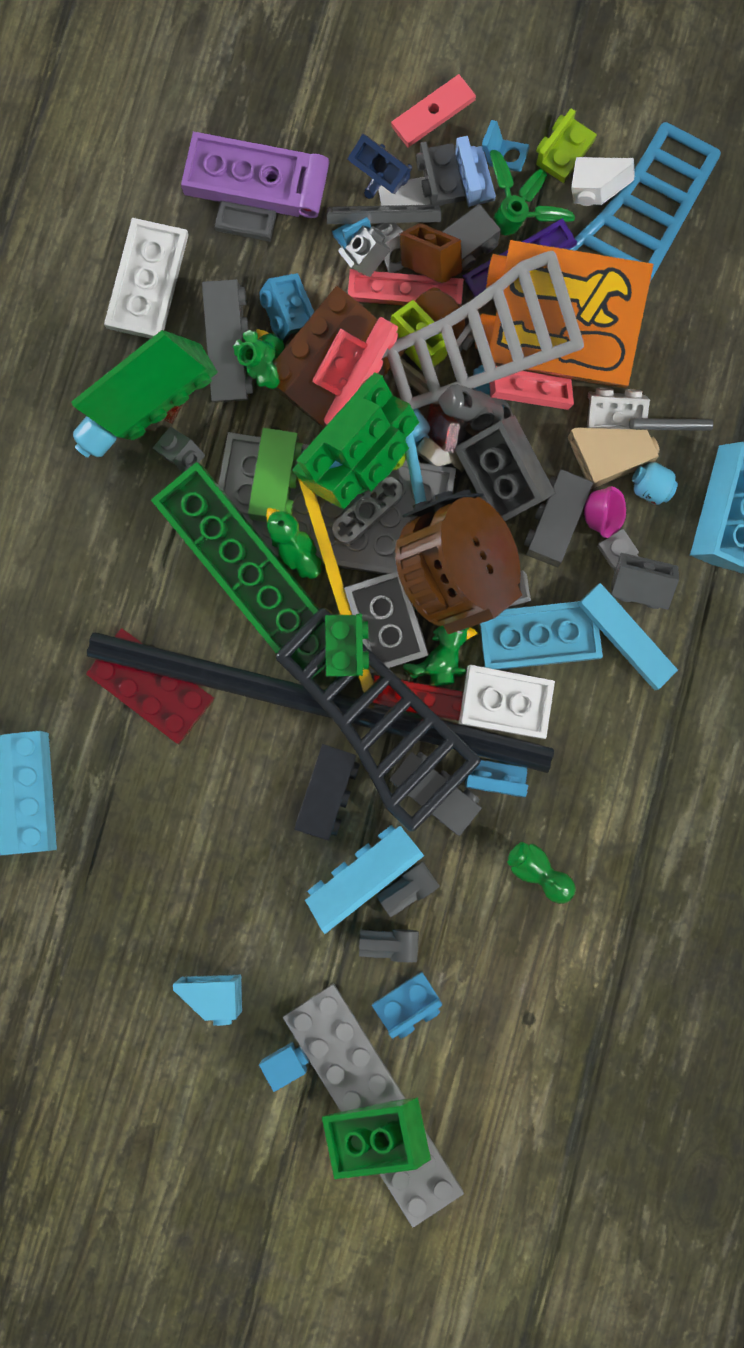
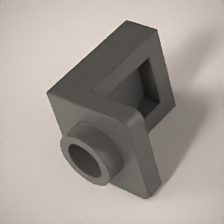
M171 426L153 447L160 456L174 464L182 473L194 463H199L205 456L190 438Z

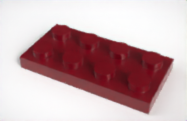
M123 628L114 636L143 644ZM99 659L86 672L87 676L178 745H180L215 699L197 684Z

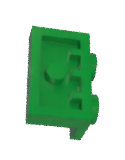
M362 614L325 615L326 677L363 676V670H369V651H363V639H368V621H362Z

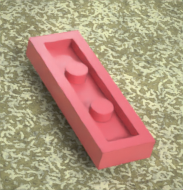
M520 371L490 382L491 398L569 410L574 405L572 381L568 378Z

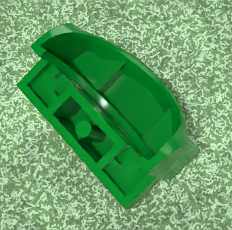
M374 372L296 460L298 463L292 471L312 492L344 510L358 494L365 491L372 492L392 472L399 460L409 449L406 437L412 433L419 424V421L410 403L393 396L383 376ZM335 461L342 464L338 467L330 468Z

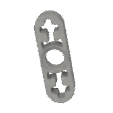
M387 477L372 492L368 491L334 522L332 530L335 540L342 545H350L360 538L399 503L402 498L400 482L395 478ZM386 486L390 489L394 486L395 497H385L382 500V505L385 507L381 509L378 501L372 498V496L376 495L377 499H379L384 494L383 487ZM364 504H371L375 507L376 514L370 519H365L359 514L360 507ZM354 514L356 520L364 526L359 528L356 523L351 528L352 536L348 537L345 534L341 537L339 535L341 533L340 526L343 524L345 527H348L353 523V518L350 516Z

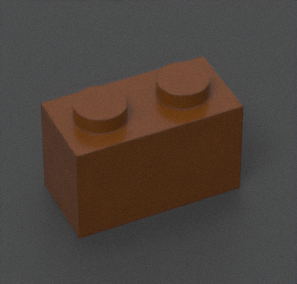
M421 223L399 233L402 266L440 283L447 282L462 272L461 239Z

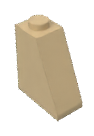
M574 428L568 436L585 479L593 482L591 489L632 473L639 466L644 467L649 462H655L659 457V445L654 437H650L648 430Z

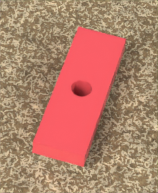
M458 74L391 121V127L407 148H409L474 102L476 95L460 74Z

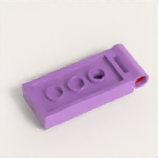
M193 131L181 187L184 195L218 202L220 200L273 210L276 213L296 217L301 215L307 218H316L319 214L330 161L327 157L320 154H309ZM270 179H275L274 182H268Z

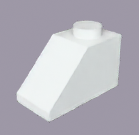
M576 157L571 187L574 204H581L583 206L602 205L634 181L635 177L634 158Z

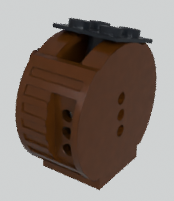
M464 490L455 494L452 491L443 492L434 496L436 501L431 503L430 501H424L413 505V511L403 514L402 517L415 518L404 526L399 539L396 540V566L407 597L424 618L435 625H443L447 634L496 618L522 596L517 585L520 583L521 570L514 538L501 515L493 506L480 498L484 496V493L471 494L470 490Z

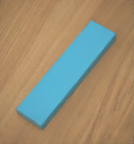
M601 583L597 584L578 603L579 607L654 691L659 690L678 671Z

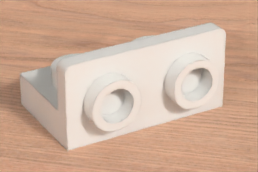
M596 388V392L588 393L590 402L587 428L630 429L629 421L631 418H648L650 399L646 395H642L643 391L626 389L625 394L613 393L614 389Z

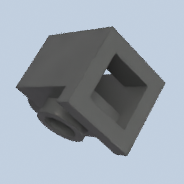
M362 225L346 248L341 247L338 252L352 269L370 277L391 249L383 241L385 236L380 230L374 226L369 229Z

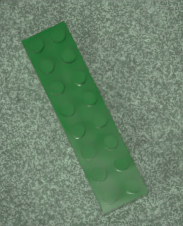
M198 462L194 463L151 499L275 653L319 610L317 605L220 486ZM323 622L290 656L302 669L326 646L325 623ZM326 663L314 676H316L326 667Z

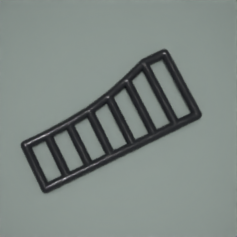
M320 608L276 653V660L312 695L341 729L358 754L385 808L407 830L415 831L480 764L481 759L364 644L363 651H369V666L380 677L343 714L332 700L355 676H338L323 691L312 677L326 663V646L304 669L290 657L323 622L325 623V615H333L327 608ZM389 685L401 699L361 739L351 723ZM411 706L423 719L377 766L368 749ZM432 727L445 740L391 794L383 777ZM454 748L466 761L411 817L399 804Z

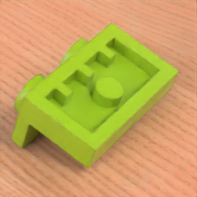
M572 108L566 116L561 114L552 128L554 132L549 138L545 136L536 150L539 153L536 165L562 183L566 181L574 170L576 157H583L597 136L596 133L574 119L576 111Z

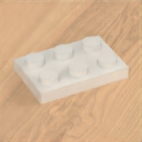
M468 665L459 724L546 739L555 681Z

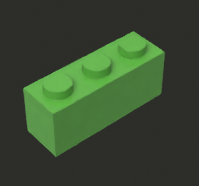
M262 428L248 510L251 520L267 522V508L286 511L290 514L293 513L294 500L290 499L291 488L296 489L298 477L292 469L295 467L298 457L303 453V443H299L298 433Z

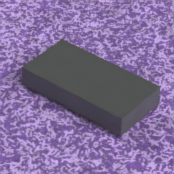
M220 200L215 230L271 242L276 211Z

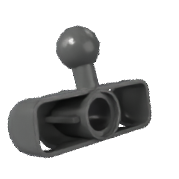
M459 384L448 387L438 399L443 412L450 417L454 416L457 418L455 422L448 423L443 432L445 440L450 444H459L465 439V428L469 423L472 429L479 431L513 416L507 401L491 398V395L485 394L482 391H476Z

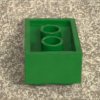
M418 1097L384 1102L322 1117L334 1179L411 1171L418 1169L431 1160Z

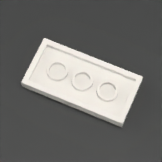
M132 218L104 323L106 329L150 339L161 330H164L189 235L186 229Z

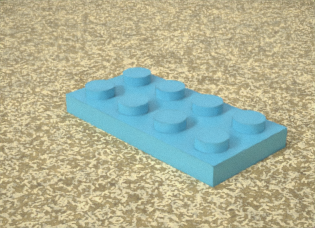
M580 601L505 609L496 618L479 624L484 667L502 670L601 659L603 655L600 631L596 624L579 607L578 603Z

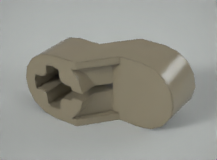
M424 437L416 447L417 454L432 466L438 467L447 464L451 468H456V471L460 474L465 470L454 449L455 445L447 444L439 447L435 442Z

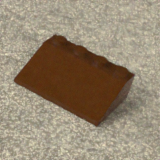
M336 285L273 362L277 367L280 381L274 390L324 429L327 426L324 418L336 395L315 384L312 380L340 328L366 342L378 319ZM407 348L398 352L400 357L407 350ZM388 357L381 359L383 360V365L378 374L382 375L383 378L391 369Z

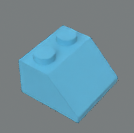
M241 975L181 977L173 983V991L205 1021L213 1020V1025H230L232 1020L237 1019L242 1012Z

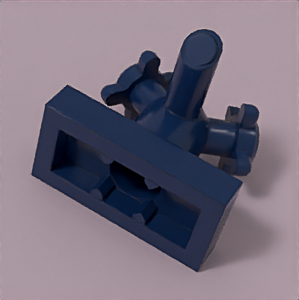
M362 134L347 159L372 178L364 192L365 197L368 199L374 198L381 185L392 194H396L399 188L408 182L410 171L412 170V165L404 164L388 152L384 144L379 145L365 134Z

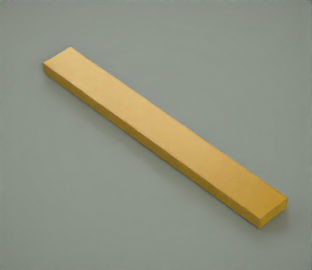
M298 478L340 615H352L316 494ZM363 670V676H359L364 693L373 684L370 670Z

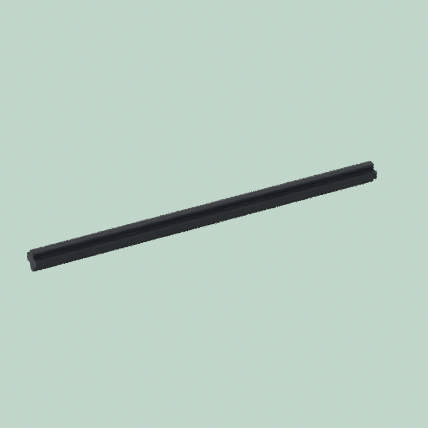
M96 632L92 633L89 640L87 657L331 718L312 695L298 683ZM337 694L332 701L344 714L358 699ZM372 702L351 724L372 729L392 707ZM405 711L385 732L406 737L423 718L419 714ZM442 720L478 756L548 773L550 770L551 761L554 756L553 748ZM431 727L419 741L439 746L445 739Z

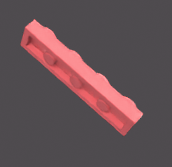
M350 269L348 294L358 302L405 306L412 300L416 301L422 293L435 287L451 296L458 304H462L464 279L451 278L447 282L440 283L425 275L374 271L368 277L354 269Z

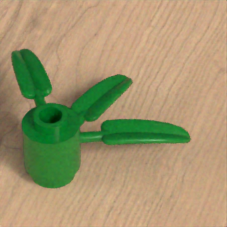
M490 151V158L498 185L504 189L506 198L502 201L493 217V221L501 229V235L516 233L527 217H536L538 221L557 222L562 218L565 222L575 220L573 212L559 207L537 206L535 212H529L526 202H531L546 179V172L543 169L537 170L518 192L519 196L511 195L509 188L514 185L509 167L499 151Z

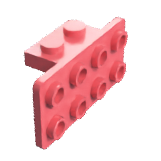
M380 317L366 342L340 328L312 380L315 384L336 395L324 418V422L327 425L374 372L379 373L383 365V360L381 359L387 349L390 350L397 340V325Z

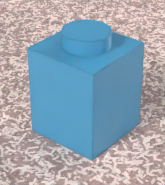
M291 1042L262 1059L259 1066L273 1092L306 1074L307 1066L305 1064L309 1063V1060L301 1046L296 1048L294 1043Z

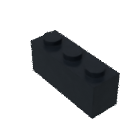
M322 744L294 830L328 841L331 835L337 836L342 819L337 818L340 807L346 808L351 791L346 790L349 779H356L360 763L356 762L357 755Z

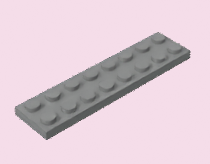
M334 983L283 1016L289 1029L341 1112L406 1099ZM426 1130L425 1133L431 1156L429 1162L416 1170L380 1174L412 1228L464 1194L463 1189Z

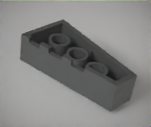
M237 279L202 282L208 357L218 371L211 378L212 381L210 383L212 402L249 400L248 394L253 393L252 378L247 376V366L239 363L237 356L234 355L233 348L236 340L240 339L243 343L245 342L243 333L248 331L247 317L243 316V305H246L245 287H241Z

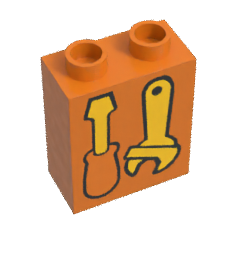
M510 240L507 256L492 254L486 289L519 262L547 251H554L557 255L584 341V347L579 351L523 371L624 389L629 386L654 264ZM547 265L529 271L553 347L570 341ZM518 278L503 291L524 357L540 352L541 348ZM496 312V316L482 313L480 318L495 365L501 366L512 362V356L498 312Z

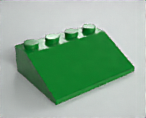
M161 330L71 401L74 408L116 437L135 440L146 432L145 429L149 425L162 421L167 416L166 412L171 408L184 404L189 399V395L196 389H202L209 385L212 381L211 378L218 371L200 343Z

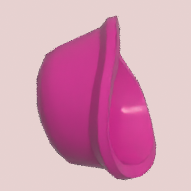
M609 486L605 489L594 491L589 495L584 507L585 521L588 526L599 532L604 538H609L618 532L626 518V502L624 495L619 489Z

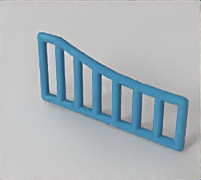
M663 122L634 169V181L619 191L603 211L575 237L577 245L570 250L576 251L582 245H585L604 256L640 261L593 236L603 225H606L654 251L648 262L654 264L651 282L721 155L720 150L668 122ZM668 136L707 156L701 168L698 169L661 150L660 148L666 137ZM656 160L693 179L694 181L688 192L686 193L647 173L646 171L652 161ZM640 182L680 203L674 217L631 195L637 184ZM624 204L668 228L661 240H658L613 215Z

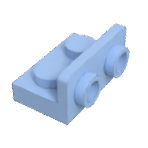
M468 136L457 138L455 154L468 207L494 201L496 195L482 146H470Z

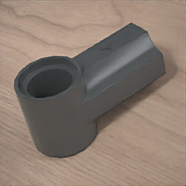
M424 861L411 868L401 876L400 880L376 895L390 917L405 909L415 900L420 901L440 887Z
M393 929L392 932L361 930L359 956L390 958L391 961L417 962L419 931Z

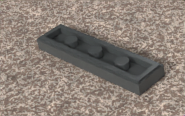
M438 204L328 207L327 224H355L366 217L370 220V223L441 222V209Z

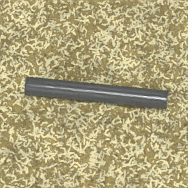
M631 418L629 428L636 430L711 431L713 429V420Z

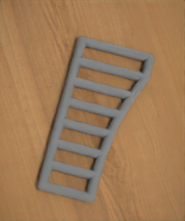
M547 251L519 262L470 302L444 318L397 339L390 350L387 349L382 358L388 357L401 400L410 403L414 410L438 401L439 397L451 385L459 384L473 389L581 350L584 347V341L556 253L554 251ZM547 265L570 341L554 347L529 272ZM518 278L541 348L540 352L524 357L503 291ZM492 299L494 300L513 360L498 367L495 365L478 309ZM468 317L485 372L471 377L467 376L452 329L453 325ZM439 333L442 334L457 382L443 387L439 385L425 341ZM413 345L415 346L429 392L415 397L412 396L398 353Z

